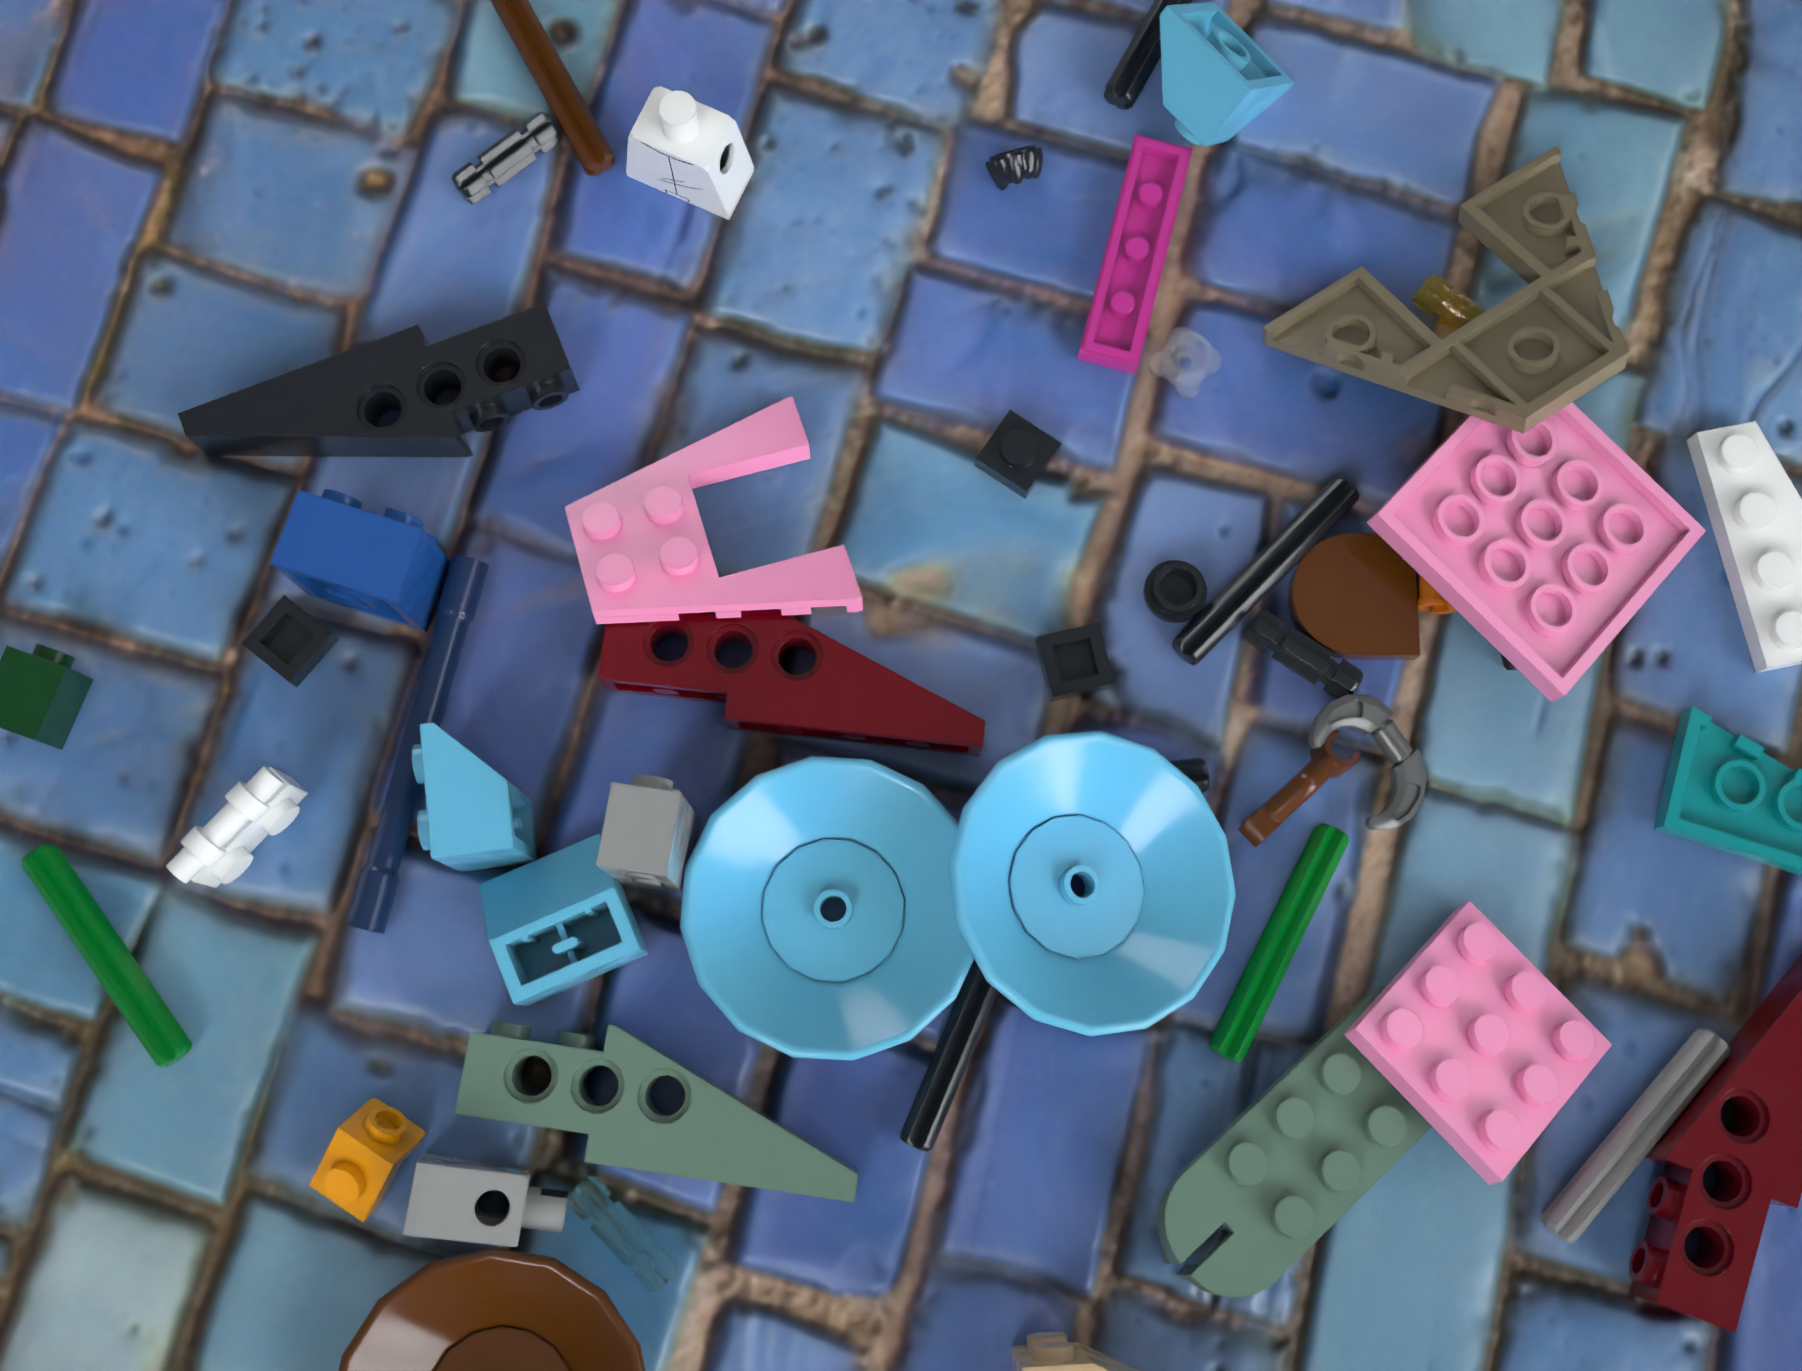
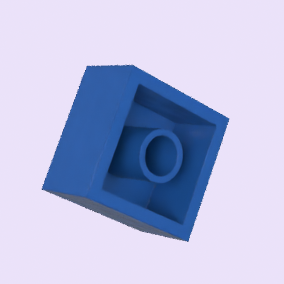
M325 489L322 497L298 490L270 564L309 596L427 632L442 592L450 560L438 547V539L428 534L422 528L424 522L411 514L392 508H386L383 516L362 510V503L359 500L335 490Z

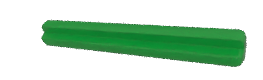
M1325 823L1314 827L1209 1041V1048L1223 1058L1232 1062H1240L1244 1059L1349 843L1348 835L1340 829Z
M46 843L25 855L21 861L22 868L154 1063L160 1067H167L183 1058L192 1049V1042L60 848Z

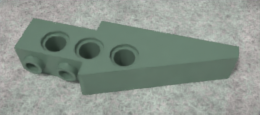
M492 1021L490 1034L470 1032L455 1114L589 1134L584 1162L855 1202L859 1170L625 1027L608 1025L604 1051L595 1049L598 1036L558 1031L556 1043L530 1040L531 1026ZM536 1056L548 1062L552 1070V1079L549 1087L539 1095L530 1093L522 1082L524 1065ZM600 1066L610 1068L618 1079L617 1094L606 1105L594 1102L587 1092V1079L590 1073ZM666 1075L679 1080L685 1090L683 1106L673 1115H667L658 1111L651 1099V1091L654 1084Z

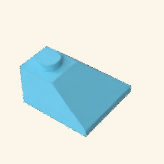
M1215 2L1167 5L1161 12L1160 41L1163 105L1176 118L1174 121L1175 128L1191 143L1196 145L1202 144L1206 147L1227 142L1285 94L1295 83Z

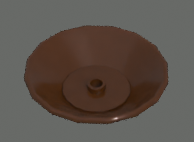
M489 1247L431 1261L379 1298L342 1354L339 1371H645L640 1343L606 1291L554 1257Z

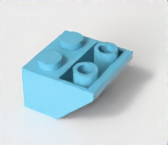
M435 723L420 724L421 744L413 745L412 765L417 783L425 784L427 809L419 810L417 817L418 835L422 849L430 850L431 859L460 872L525 864L537 860L532 799Z
M600 833L478 885L488 941L513 1004L530 1006L650 954L621 883L596 866L601 840Z

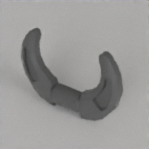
M1347 694L1326 703L1315 716L1310 728L1309 745L1314 749L1321 747L1328 735L1341 727L1355 729L1365 735L1371 733L1388 760L1394 763V765L1390 768L1392 792L1389 801L1381 812L1365 820V826L1370 830L1397 828L1411 820L1423 803L1427 782L1425 763L1419 748L1412 749L1393 720L1389 719L1394 713L1379 699L1369 695Z

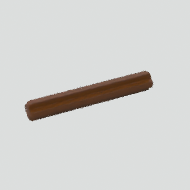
M491 0L586 174L598 176L602 172L610 170L615 164L613 152L529 1Z

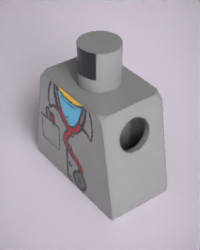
M424 1153L416 1162L403 1235L517 1247L521 1228L562 1233L569 1191L528 1186L530 1168ZM487 1191L504 1193L508 1199L509 1206L501 1214L486 1213L480 1206L479 1197Z

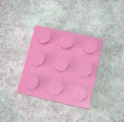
M1471 901L1462 904L1453 911L1344 1033L1345 1037L1488 1185L1502 1182L1612 1045Z

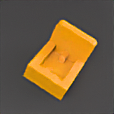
M371 1098L337 1128L309 1186L364 1223L378 1209L402 1161L420 1145L425 1136V1131L407 1119L399 1110L386 1105L377 1098Z

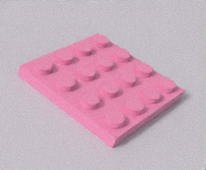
M1573 402L1525 433H1520L1468 415L1366 522L1550 702L1564 697L1706 532L1686 510Z

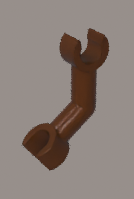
M1339 730L1332 731L1321 747L1311 748V760L1267 802L1262 804L1241 823L1238 830L1255 848L1316 793L1329 778H1339L1357 764L1360 758L1359 751L1346 760L1339 758L1333 752L1331 741L1337 737Z

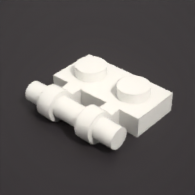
M263 766L247 783L238 781L225 795L228 803L203 828L194 826L181 840V844L184 847L166 865L167 869L184 883L192 880L195 883L217 888L221 883L228 884L249 867L253 860L251 852L268 834L274 836L294 821L300 811V807L297 804L308 792L291 776L273 767L267 768Z

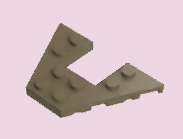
M1556 146L1459 205L1458 223L1525 280L1528 285L1446 337L1440 339L1363 266H1360L1263 326V343L1268 347L1520 433L1530 430L1625 369L1629 354L1622 331L1614 324L1612 318L1614 307L1608 290L1603 291L1595 268L1597 257L1586 225L1579 220L1577 214L1578 201L1575 193H1570L1560 164L1561 151Z

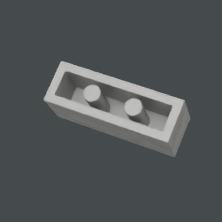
M633 774L630 785L611 782L596 866L623 885L677 894L683 893L684 868L696 846L700 818L679 790L673 789V781L651 775Z

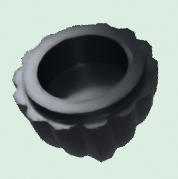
M1030 145L989 157L990 161L985 162L996 186L1000 190H1005L1010 183L1020 184L1023 177L1025 179L1039 178L1043 162L1042 148Z

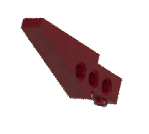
M778 609L741 611V618L717 619L715 612L678 614L680 620L613 623L605 625L598 679L607 691L725 704L724 720L728 729L980 756L984 740L985 720L789 615L782 616L781 611ZM677 635L684 637L688 641L687 650L681 658L675 661H663L656 657V649L663 639ZM740 642L752 649L748 662L739 668L724 667L718 662L720 651L730 643ZM795 649L809 651L816 659L813 668L803 675L787 673L780 665L783 657L788 652Z
M1802 954L1728 1043L1731 1049L1729 1057L1645 1157V1159L1665 1167L1662 1176H1659L1653 1182L1648 1194L1647 1210L1651 1217L1644 1241H1640L1636 1245L1630 1258L1629 1276L1633 1281L1629 1294L1732 1332H1736L1769 1205L1798 1209L1802 1193ZM1727 1100L1731 1102L1736 1112L1735 1124L1729 1131L1723 1126L1720 1117L1721 1108ZM1712 1163L1717 1170L1719 1179L1715 1192L1709 1196L1704 1189L1702 1181L1706 1167ZM1695 1228L1700 1236L1701 1249L1698 1255L1690 1261L1686 1256L1684 1244L1688 1233Z

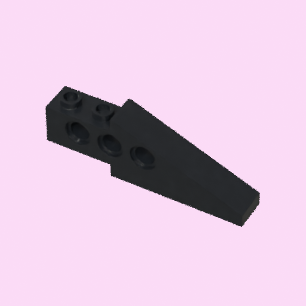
M544 302L431 345L417 324L178 413L186 437L207 456L470 457L473 456L465 433L473 430L488 432L498 429L510 420V416L531 408L535 410L554 408L566 401L569 394L579 391L580 388ZM512 365L520 367L518 374L510 381L502 383L493 381L494 376L500 369ZM452 387L461 388L460 394L451 403L444 405L435 404L438 395L445 389ZM392 409L401 410L400 417L395 423L387 427H377L378 420L383 413Z

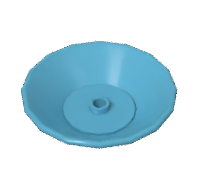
M1103 731L1045 735L998 761L962 809L948 865L956 927L984 978L1024 1013L1039 1022L1086 1036L1147 1029L1192 1000L1225 951L1236 891L1227 837L1198 785L1154 748ZM1073 875L1079 876L1085 884V892L1082 897L1076 896L1071 889L1070 882Z
M811 756L756 775L711 814L684 868L680 930L698 985L738 1031L793 1058L854 1061L910 1041L956 999L974 961L970 950L956 927L948 868L959 823L924 784L871 759ZM830 898H838L846 906L844 917L836 922L827 921L821 915L823 903Z

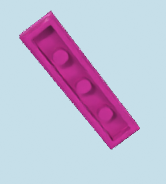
M1135 134L1077 360L1136 374L1193 148Z

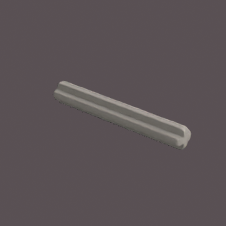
M1709 1029L1694 1031L1541 1216V1222L1554 1236L1564 1242H1576L1729 1057L1730 1046L1719 1035Z

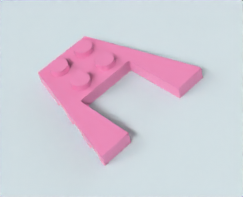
M793 396L772 404L565 506L596 624L680 620L678 614L715 612L716 618L720 619L741 618V611L781 609L782 616L812 614V607L846 606L847 613L863 611L862 595L844 544L719 577L692 489L810 459L809 442Z

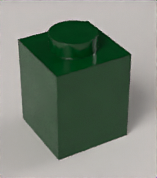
M36 644L33 653L30 654L6 646L0 660V728L62 750L93 679L71 669L76 658L58 650Z

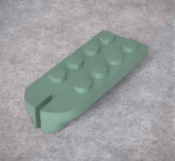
M1383 985L1373 988L1169 1182L1162 1195L1158 1209L1161 1251L1166 1264H1182L1221 1225L1224 1226L1221 1230L1222 1236L1219 1237V1243L1198 1264H1185L1175 1274L1176 1276L1190 1281L1194 1286L1209 1294L1222 1297H1248L1266 1290L1432 1127L1344 1035L1384 990Z

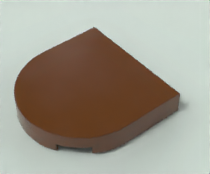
M1376 533L1340 534L1319 542L1306 553L1292 574L1288 587V606L1292 620L1297 628L1300 627L1305 635L1334 652V657L1351 660H1415L1420 656L1416 571L1385 540Z

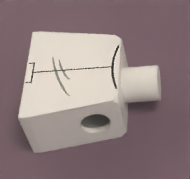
M662 86L654 87L628 137L627 176L729 220L754 172L753 162L736 121L723 112L695 101L687 92L671 91Z

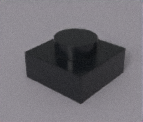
M1009 410L976 457L975 466L1026 499L1059 452L1061 442L1012 410Z
M284 595L241 644L288 682L298 687L339 638Z
M1099 623L1037 636L1035 644L1050 702L1110 689L1114 685Z

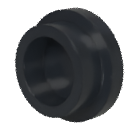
M1169 560L1157 565L1149 573L1144 583L1143 596L1148 609L1157 618L1170 623H1181L1190 620L1201 610L1206 601L1207 586L1204 577L1193 565L1180 560Z

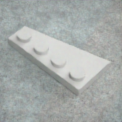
M1756 421L1697 432L1686 441L1755 672L1759 673L1802 664V499Z

